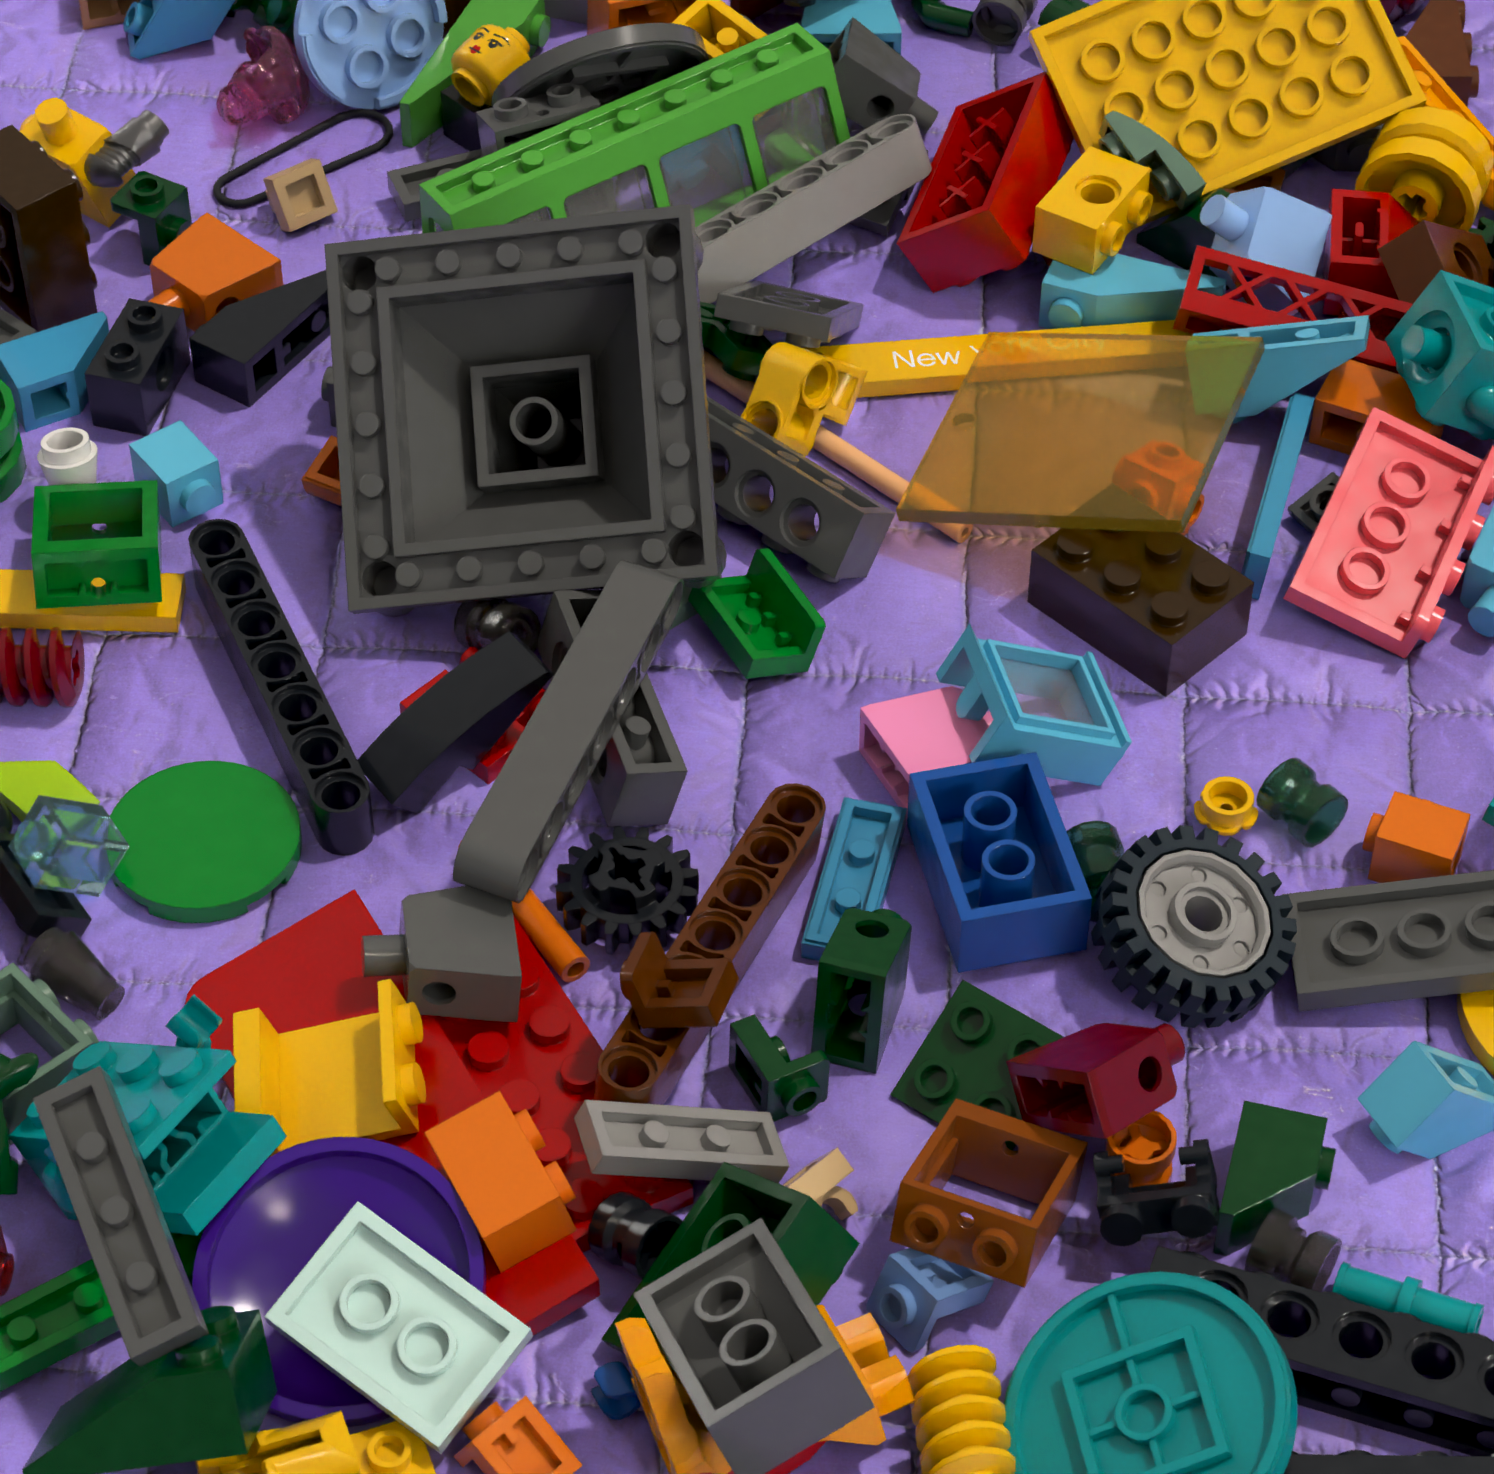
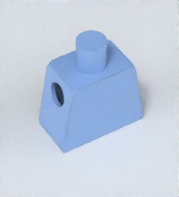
M1258 187L1231 193L1227 198L1221 194L1214 195L1205 203L1200 214L1201 223L1215 232L1211 249L1313 277L1316 275L1332 214L1271 187ZM1209 267L1219 278L1227 279L1226 285L1232 290L1237 288L1227 271ZM1244 276L1247 282L1253 280V278ZM1268 283L1253 291L1265 309L1278 312L1293 304L1282 286ZM1301 292L1304 298L1310 295L1308 293Z

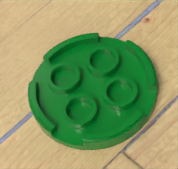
M196 761L161 770L131 788L120 799L109 816L104 833V849L108 870L115 886H119L132 899L148 907L149 914L176 922L207 923L226 920L247 913L248 905L270 893L280 883L287 884L301 856L302 833L296 805L288 792L276 780L257 769L242 764L225 761Z

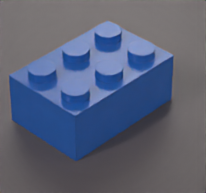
M1032 752L910 773L907 827L957 972L961 973L1087 950L1092 897L1037 753Z

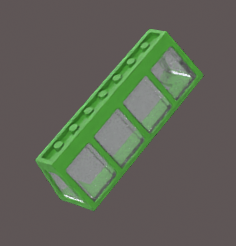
M795 23L419 184L422 233L690 204L694 209L695 227L850 138L830 50L800 24Z

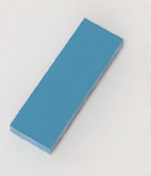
M844 797L801 942V958L820 960L845 909L857 908L870 912L876 909H883L906 827L907 808Z

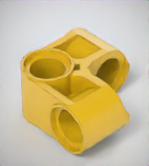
M778 342L772 345L765 353L751 396L740 417L806 457L814 446L816 433L823 417L847 426L868 371L820 352L817 354L788 342Z

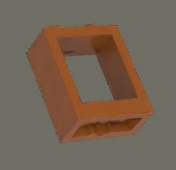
M956 1098L900 1182L889 1241L1025 1288L1076 1200L1088 1142ZM1005 1141L1014 1142L1018 1146V1150L1012 1151L1008 1149ZM951 1175L1039 1204L1031 1220L942 1189ZM961 1213H968L973 1219L962 1216Z

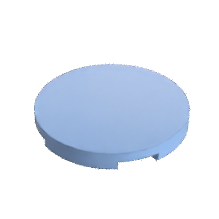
M298 0L294 17V43L300 64L314 86L324 95L338 103L354 108L377 110L396 106L442 42L444 23L448 22L445 1Z

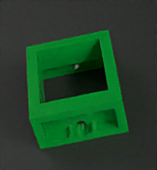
M157 480L34 486L31 557L36 609L162 602L161 524ZM93 524H106L103 530H96L92 526ZM94 578H102L106 583L101 587H96L91 581Z

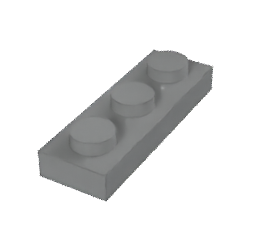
M585 1100L574 1117L592 1174L712 1180L723 1162L779 1183L790 1167L770 1112Z

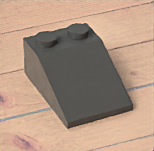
M759 1218L634 1293L638 1304L705 1426L735 1474H765L875 1407L844 1351L762 1218Z

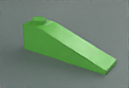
M471 0L399 102L403 146L413 148L443 126L441 91L453 84L451 80L453 73L451 58L454 52L479 27L493 24L503 29L507 27L516 29L529 43V57L533 56L538 47L545 46L551 29V19L545 15V0Z

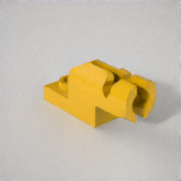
M341 1410L284 1428L259 1431L248 1454L195 1461L198 1474H436L425 1442L399 1422L394 1421L350 1435Z

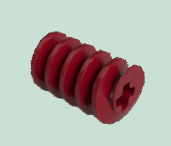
M2 627L0 630V703L6 697L10 705L22 707L31 697L36 706L47 707L55 697L60 706L65 708L73 707L81 695L84 684L85 658L80 630L76 632L72 645L65 646L60 628L53 627L47 645H40L36 629L34 627H27L22 645H15L11 628Z

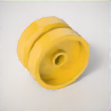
M1430 106L1409 108L1386 120L1376 134L1369 150L1368 158L1356 179L1355 190L1390 193L1419 223L1426 220L1469 231L1479 210L1480 201L1484 197L1490 183L1494 159L1488 140L1470 121L1449 110Z

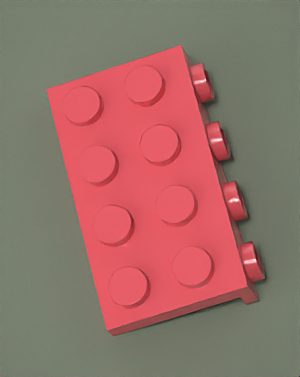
M1373 407L1361 429L1283 599L1404 659L1407 658L1419 639L1429 643L1435 635L1446 611L1437 606L1440 595L1442 593L1449 597L1452 594L1466 566V563L1457 560L1461 548L1468 551L1472 548L1486 520L1485 517L1476 514L1481 503L1489 506L1494 499V445L1491 446L1482 460Z

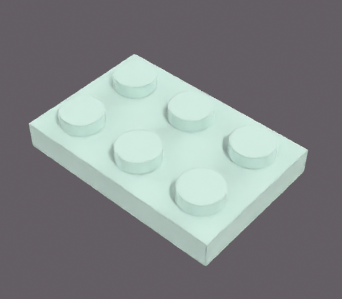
M358 1201L264 1316L271 1327L440 1454L447 1448L533 1337L531 1328Z

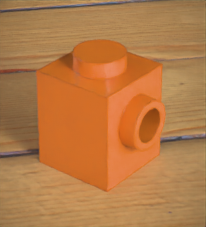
M1394 791L1385 815L1374 812L1365 834L1362 849L1372 852L1368 879L1385 883L1454 875L1462 856L1471 814Z

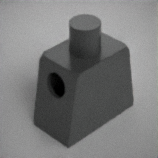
M852 17L828 48L845 116L866 129L887 117L898 114H911L916 118L921 136H923L934 123L938 111L917 96L921 73L878 36ZM823 87L814 89L813 96L826 104Z
M468 886L408 895L401 901L399 934L362 936L361 962L363 977L402 975L405 1001L407 1003L414 1002L420 1015L518 1022L522 973L512 902L510 900Z

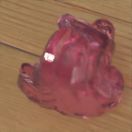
M263 26L258 30L253 27L247 28L244 31L243 37L247 40L246 52L251 61L241 63L233 73L228 85L220 90L216 101L218 113L223 121L230 125L238 126L250 120L256 122L269 114L274 122L288 124L301 116L308 106L310 97L309 78L298 59L294 44L286 34L273 26Z

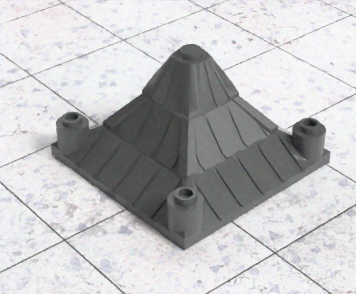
M690 204L324 244L349 612L353 614L378 612L384 616L399 617L408 614L416 607L550 595L554 591L598 590L605 587L612 572L621 560L682 578L684 586L690 588H702L711 585L717 579H722L721 574L726 567L727 553L724 543L717 533L698 288V270L703 262L704 250L701 240L695 231L694 209Z

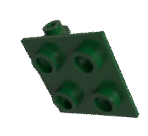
M962 979L890 1095L938 1124L956 1098L1022 1120L1006 1061L1061 1039L1064 1036ZM1005 1141L1008 1149L1013 1151L1016 1144L1012 1141Z

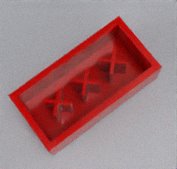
M1047 72L1040 73L956 106L931 163L932 171L925 177L897 241V245L933 293L955 285L957 287H964L975 281L978 277L1000 269L1003 271L1012 270L1022 264L1028 257L1033 242L1035 207L1058 182L1057 179L1071 150V144L1074 139L1061 111Z

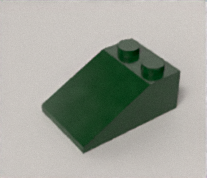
M723 1162L601 1339L610 1347L624 1353L615 1323L627 1318H645L656 1342L675 1371L638 1304L634 1293L759 1218H762L815 1306L820 1304L830 1287L839 1279L845 1265L860 1243L809 1195Z
M214 1306L203 1309L201 1314L209 1334L176 1348L174 1351L141 1367L129 1359L63 1404L22 1469L23 1474H101L248 1454L277 1393L260 1310L235 1312V1309L231 1306Z

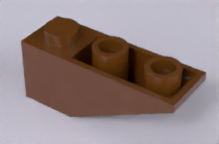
M1430 0L1406 35V38L1467 106L1469 98H1476L1478 95L1479 69L1477 65H1470L1472 36L1470 32H1463L1465 25L1464 0Z

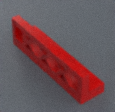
M1197 245L1172 329L1193 334L1316 321L1317 318L1310 306L1325 298L1340 302L1348 317L1369 315V320L1380 314L1401 319L1413 304ZM1203 266L1227 271L1237 288L1222 296L1197 290ZM1244 276L1253 278V280L1247 282ZM1268 283L1282 286L1293 304L1278 312L1265 309L1253 291ZM1301 292L1308 293L1310 295L1304 298ZM1243 297L1244 300L1246 301V303H1243V302H1240V301H1236V300H1238L1239 298ZM1357 307L1366 309V311L1360 313ZM1299 312L1302 318H1298L1293 315ZM1369 329L1366 350L1350 360L1399 374L1396 369V360L1387 342L1376 339L1371 329Z

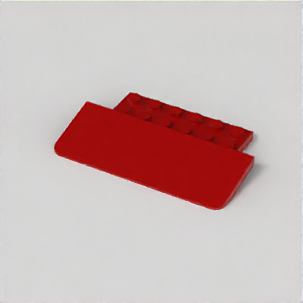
M353 889L200 978L189 990L185 1004L195 994L222 1018V1023L210 1036L211 1049L230 1050L234 1056L233 1013L259 1007L277 1033L280 1034L379 1012L377 981L391 979L404 999L405 995L402 975L363 977L362 936L383 935L356 890ZM514 916L522 973L518 1022L420 1015L423 1026V1041L415 1044V1062L419 1064L424 1076L426 1101L425 1103L418 1104L419 1132L379 1141L395 1145L422 1158L450 1182L424 1132L498 1091L503 1095L513 1115L526 1108L546 1145L536 1151V1155L543 1167L554 1161L558 1163L576 1196V1199L567 1203L565 1207L577 1231L502 1273L498 1269L480 1234L479 1237L485 1257L486 1296L531 1328L534 1336L600 1296L599 1278L583 1254L591 1249L588 1242V1228L592 1216L600 1203L610 1195L622 1191L632 1193L644 1199L652 1206V1209H663L673 1213L693 1204V1186L688 1179L591 1173L574 1117L585 1100H593L597 1064L603 1050ZM233 1065L224 1074L222 1080L234 1099Z

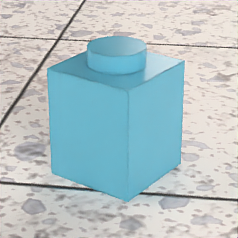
M181 420L129 444L134 480H157L160 515L172 528L224 503L218 459Z

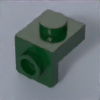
M146 171L138 172L110 199L112 211L137 220L143 262L150 266L152 259L193 224L187 187Z

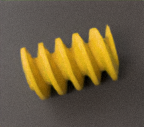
M956 1345L943 1348L923 1357L911 1368L908 1374V1380L914 1397V1403L910 1404L912 1422L916 1426V1445L921 1452L919 1455L921 1474H1014L1016 1472L1015 1457L1008 1451L1011 1446L1010 1431L1003 1425L1006 1421L1005 1405L998 1400L1001 1396L1000 1380L993 1374L996 1371V1358L988 1348L977 1345Z

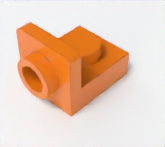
M526 1395L506 1412L495 1401L467 1424L462 1431L471 1442L453 1456L462 1468L473 1460L484 1474H573L583 1466Z

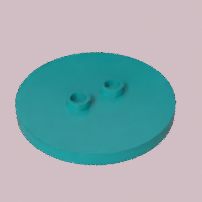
M1143 1272L1112 1279L1088 1289L1058 1309L1040 1327L1022 1352L1011 1375L1004 1400L1006 1421L1003 1425L1010 1431L1011 1446L1008 1451L1015 1457L1016 1472L1014 1474H1284L1294 1447L1298 1404L1292 1370L1283 1349L1261 1317L1245 1301L1218 1284L1196 1276L1173 1272Z

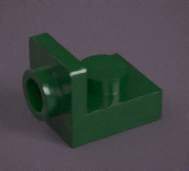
M755 1014L730 1023L729 1068L757 1111L770 1112L773 1122L790 1115H803L827 1099L830 1061L823 1050H817L790 1061L788 1052L781 1039L777 1036L769 1037Z

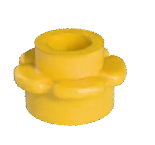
M1223 776L1210 780L1200 794L1201 800L1194 804V815L1198 822L1202 825H1207L1209 829L1219 831L1218 835L1222 836L1235 835L1241 829L1248 830L1256 823L1258 818V810L1253 807V790L1246 782L1235 777Z

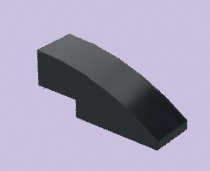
M508 631L455 667L416 699L377 737L359 757L358 762L365 776L391 805L420 813L459 766L470 770L477 766L554 674L515 633Z

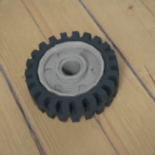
M1179 825L1172 834L1168 827L1155 830L1149 838L1144 835L1135 841L1113 865L1094 897L1097 900L1091 908L1090 921L1096 922V925L1091 931L1093 946H1105L1098 956L1103 969L1107 970L1113 967H1118L1119 969L1112 983L1120 992L1131 985L1138 990L1131 1002L1140 1009L1144 1010L1153 1001L1158 1004L1155 1017L1168 1023L1180 1012L1181 1026L1196 1028L1204 1020L1207 1028L1219 1027L1227 1019L1232 1023L1242 1018L1249 1010L1251 1011L1283 976L1289 967L1288 962L1293 957L1296 943L1291 941L1297 933L1296 919L1286 918L1293 908L1289 895L1274 896L1282 884L1276 873L1273 871L1262 877L1258 872L1265 861L1257 853L1253 852L1245 860L1239 856L1243 843L1230 837L1220 846L1218 845L1219 831L1204 828L1195 838L1193 826Z

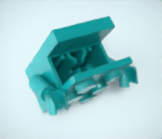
M1440 270L1385 340L1396 360L1398 373L1405 379L1416 401L1415 408L1426 421L1436 426L1446 424L1467 431L1480 440H1494V288Z
M195 994L165 1026L177 1036L175 1046L107 1041L97 1042L84 1049L73 1062L74 1069L57 1086L98 1066L110 1076L169 1231L171 1233L197 1236L283 1142L287 1135L273 1115L228 1111L213 1089V1086L237 1060L230 1050L211 1049L210 1036L222 1023V1018ZM33 1101L27 1109V1117L9 1137L66 1218L78 1221Z

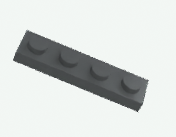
M98 1066L32 1098L130 1359L141 1367L174 1351L176 1348L209 1334L110 1076Z

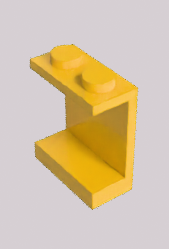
M391 979L377 981L379 1012L278 1034L259 1007L233 1013L234 1057L237 1060L234 1064L235 1112L267 1114L275 1117L287 1137L270 1156L297 1144L316 1139L359 1137L379 1141L419 1132L418 1104L425 1103L426 1086L419 1064L415 1062V1044L423 1041V1026L416 1004L414 1002L407 1003Z

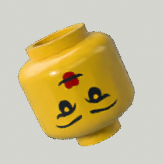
M493 24L482 25L454 52L451 58L453 71L451 80L454 87L471 104L478 107L484 104L492 106L491 98L498 85L510 73L531 60L528 55L530 51L529 43L514 28L507 27L503 29Z

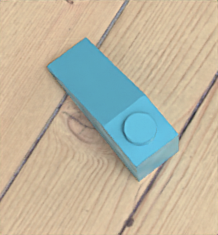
M1117 254L1114 257L1108 256L1092 275L1052 260L1042 281L1038 326L1058 329L1175 320L1189 270ZM1201 273L1197 290L1222 296L1225 294L1227 279Z
M1369 315L1193 333L1187 353V364L1197 421L1213 420L1218 424H1234L1244 420L1247 416H1256L1365 351L1370 329Z

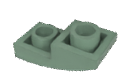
M1114 110L1104 116L1099 131L1102 138L1098 140L1101 150L1145 167H1150L1152 170L1150 172V180L1158 194L1165 201L1173 199L1181 211L1200 199L1206 182L1177 149L1153 130L1131 117Z

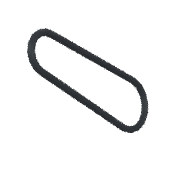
M350 109L338 113L225 173L215 182L213 195L218 202L233 208L255 205L268 199L265 191L246 199L235 200L224 196L221 188L228 181L342 120L352 117H368L382 123L385 127V134L382 139L373 145L322 166L324 173H329L385 147L393 136V125L386 116L374 110Z

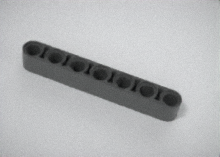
M625 560L619 561L467 829L456 855L453 881L516 903H520L524 899L675 620L683 594L684 581L682 578Z

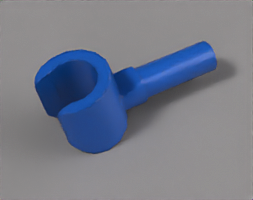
M619 1361L609 1362L600 1366L594 1372V1378L599 1386L592 1388L591 1393L607 1417L613 1420H622L633 1414L641 1406L631 1381L633 1377L624 1363Z

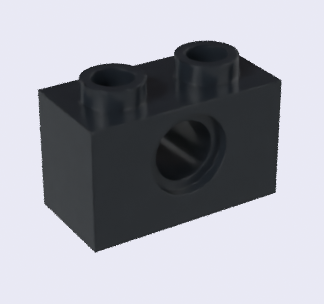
M129 298L84 373L93 426L142 436L150 434L191 362L184 309Z

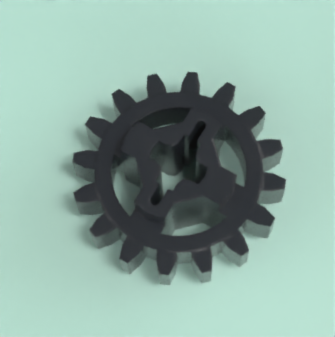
M615 826L613 839L604 841L601 836L593 832L588 835V850L571 846L568 849L569 864H559L557 868L558 885L555 886L557 911L563 912L564 927L567 931L581 928V943L585 946L592 944L600 938L605 940L606 953L613 954L620 943L629 944L630 950H632L641 932H655L662 948L667 946V930L679 934L687 922V916H691L698 905V869L691 868L690 853L687 849L673 853V837L669 835L660 838L655 843L649 840V830L647 827H641L635 837H626L623 828Z

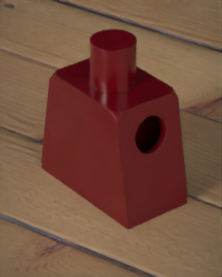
M1101 1023L1006 1061L1023 1121L1052 1131L1106 1139L1175 1098L1177 1085L1172 1066L1184 1059L1185 1046L1178 1031L1169 1024L1164 1023L1155 1028Z

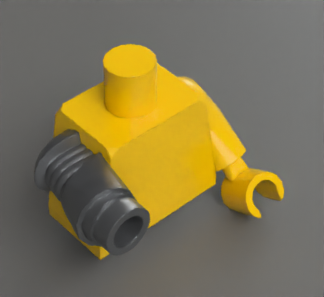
M49 98L41 102L36 108L35 114L28 116L19 129L31 142L34 140L39 142L48 157L63 170L69 169L74 173L83 191V199L79 201L81 213L108 228L121 215L112 211L110 199L136 175L132 169L133 167L142 165L160 153L159 147L169 134L166 124L157 115L148 110H144L137 118L133 117L114 134H111L103 125L68 108L66 102L59 98Z

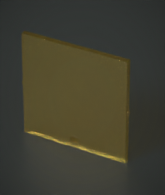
M989 332L896 508L899 521L1184 533L1265 350L1263 337Z

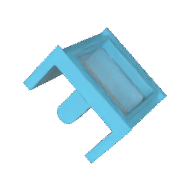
M969 623L936 672L940 683L965 687L956 703V713L959 718L979 721L988 709L992 715V723L969 755L971 763L1036 752L1046 777L1101 786L1132 743L1092 652L1087 651L1082 657L991 639H978Z

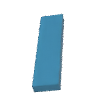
M1296 392L1294 396H1290L1241 574L1254 582L1252 598L1259 600L1315 399V397Z

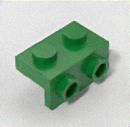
M769 548L757 549L755 551L747 575L723 577L722 579H717L711 585L702 588H692L688 597L691 605L746 679L808 672L822 639L826 624Z

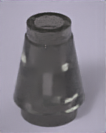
M52 927L46 930L34 941L24 957L23 968L31 974L30 980L33 982L37 979L43 980L57 998L86 1013H91L98 1020L108 1017L119 1006L124 997L125 988L116 982L113 975L75 931L64 932L59 927Z

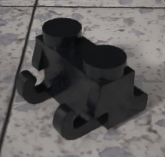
M1208 1139L1193 1140V1146L1179 1147L1180 1164H1195V1166L1186 1167L1185 1181L1133 1187L1130 1174H1114L1125 1172V1162L1122 1154L1110 1156L1109 1151L1095 1152L1093 1163L1097 1179V1210L1102 1237L1112 1245L1129 1246L1140 1241L1142 1235L1176 1231L1188 1238H1199L1210 1233L1214 1226H1219L1220 1206L1217 1197V1176Z

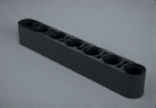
M212 519L198 524L191 531L188 539L195 586L317 842L324 850L331 854L342 856L356 854L364 850L372 842L374 836L368 780L243 530L236 523L225 519Z

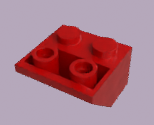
M1332 188L1329 213L1332 214V218L1324 243L1323 279L1398 300L1378 249L1419 222L1390 193ZM1326 298L1323 299L1322 314L1348 317L1340 302ZM1357 307L1360 313L1366 311V309ZM1384 314L1375 317L1378 319L1401 320Z

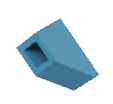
M141 0L139 3L133 2L126 13L123 24L124 31L128 33L130 56L144 59L212 39L235 0Z
M103 311L0 344V379L11 389L17 418L25 432L79 415L89 402L84 373L109 333L107 317Z

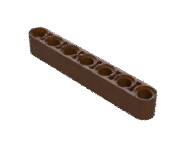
M794 783L776 787L769 794L666 953L668 960L730 958L739 977L735 986L736 989L816 860L826 810L824 798L818 791L809 786ZM631 1007L600 1055L597 1064L593 1100L664 1105L712 1027L642 1028L633 1007Z

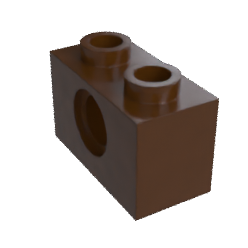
M1423 220L1378 249L1398 300L1413 304L1440 270L1494 288V270L1489 268L1493 260L1482 235Z

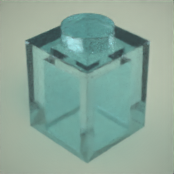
M38 795L9 844L10 850L35 888L96 897L100 896L130 847L102 805Z

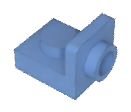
M907 1248L889 1254L868 1299L866 1310L908 1352H914L925 1346L937 1319L984 1303L994 1280L989 1275Z

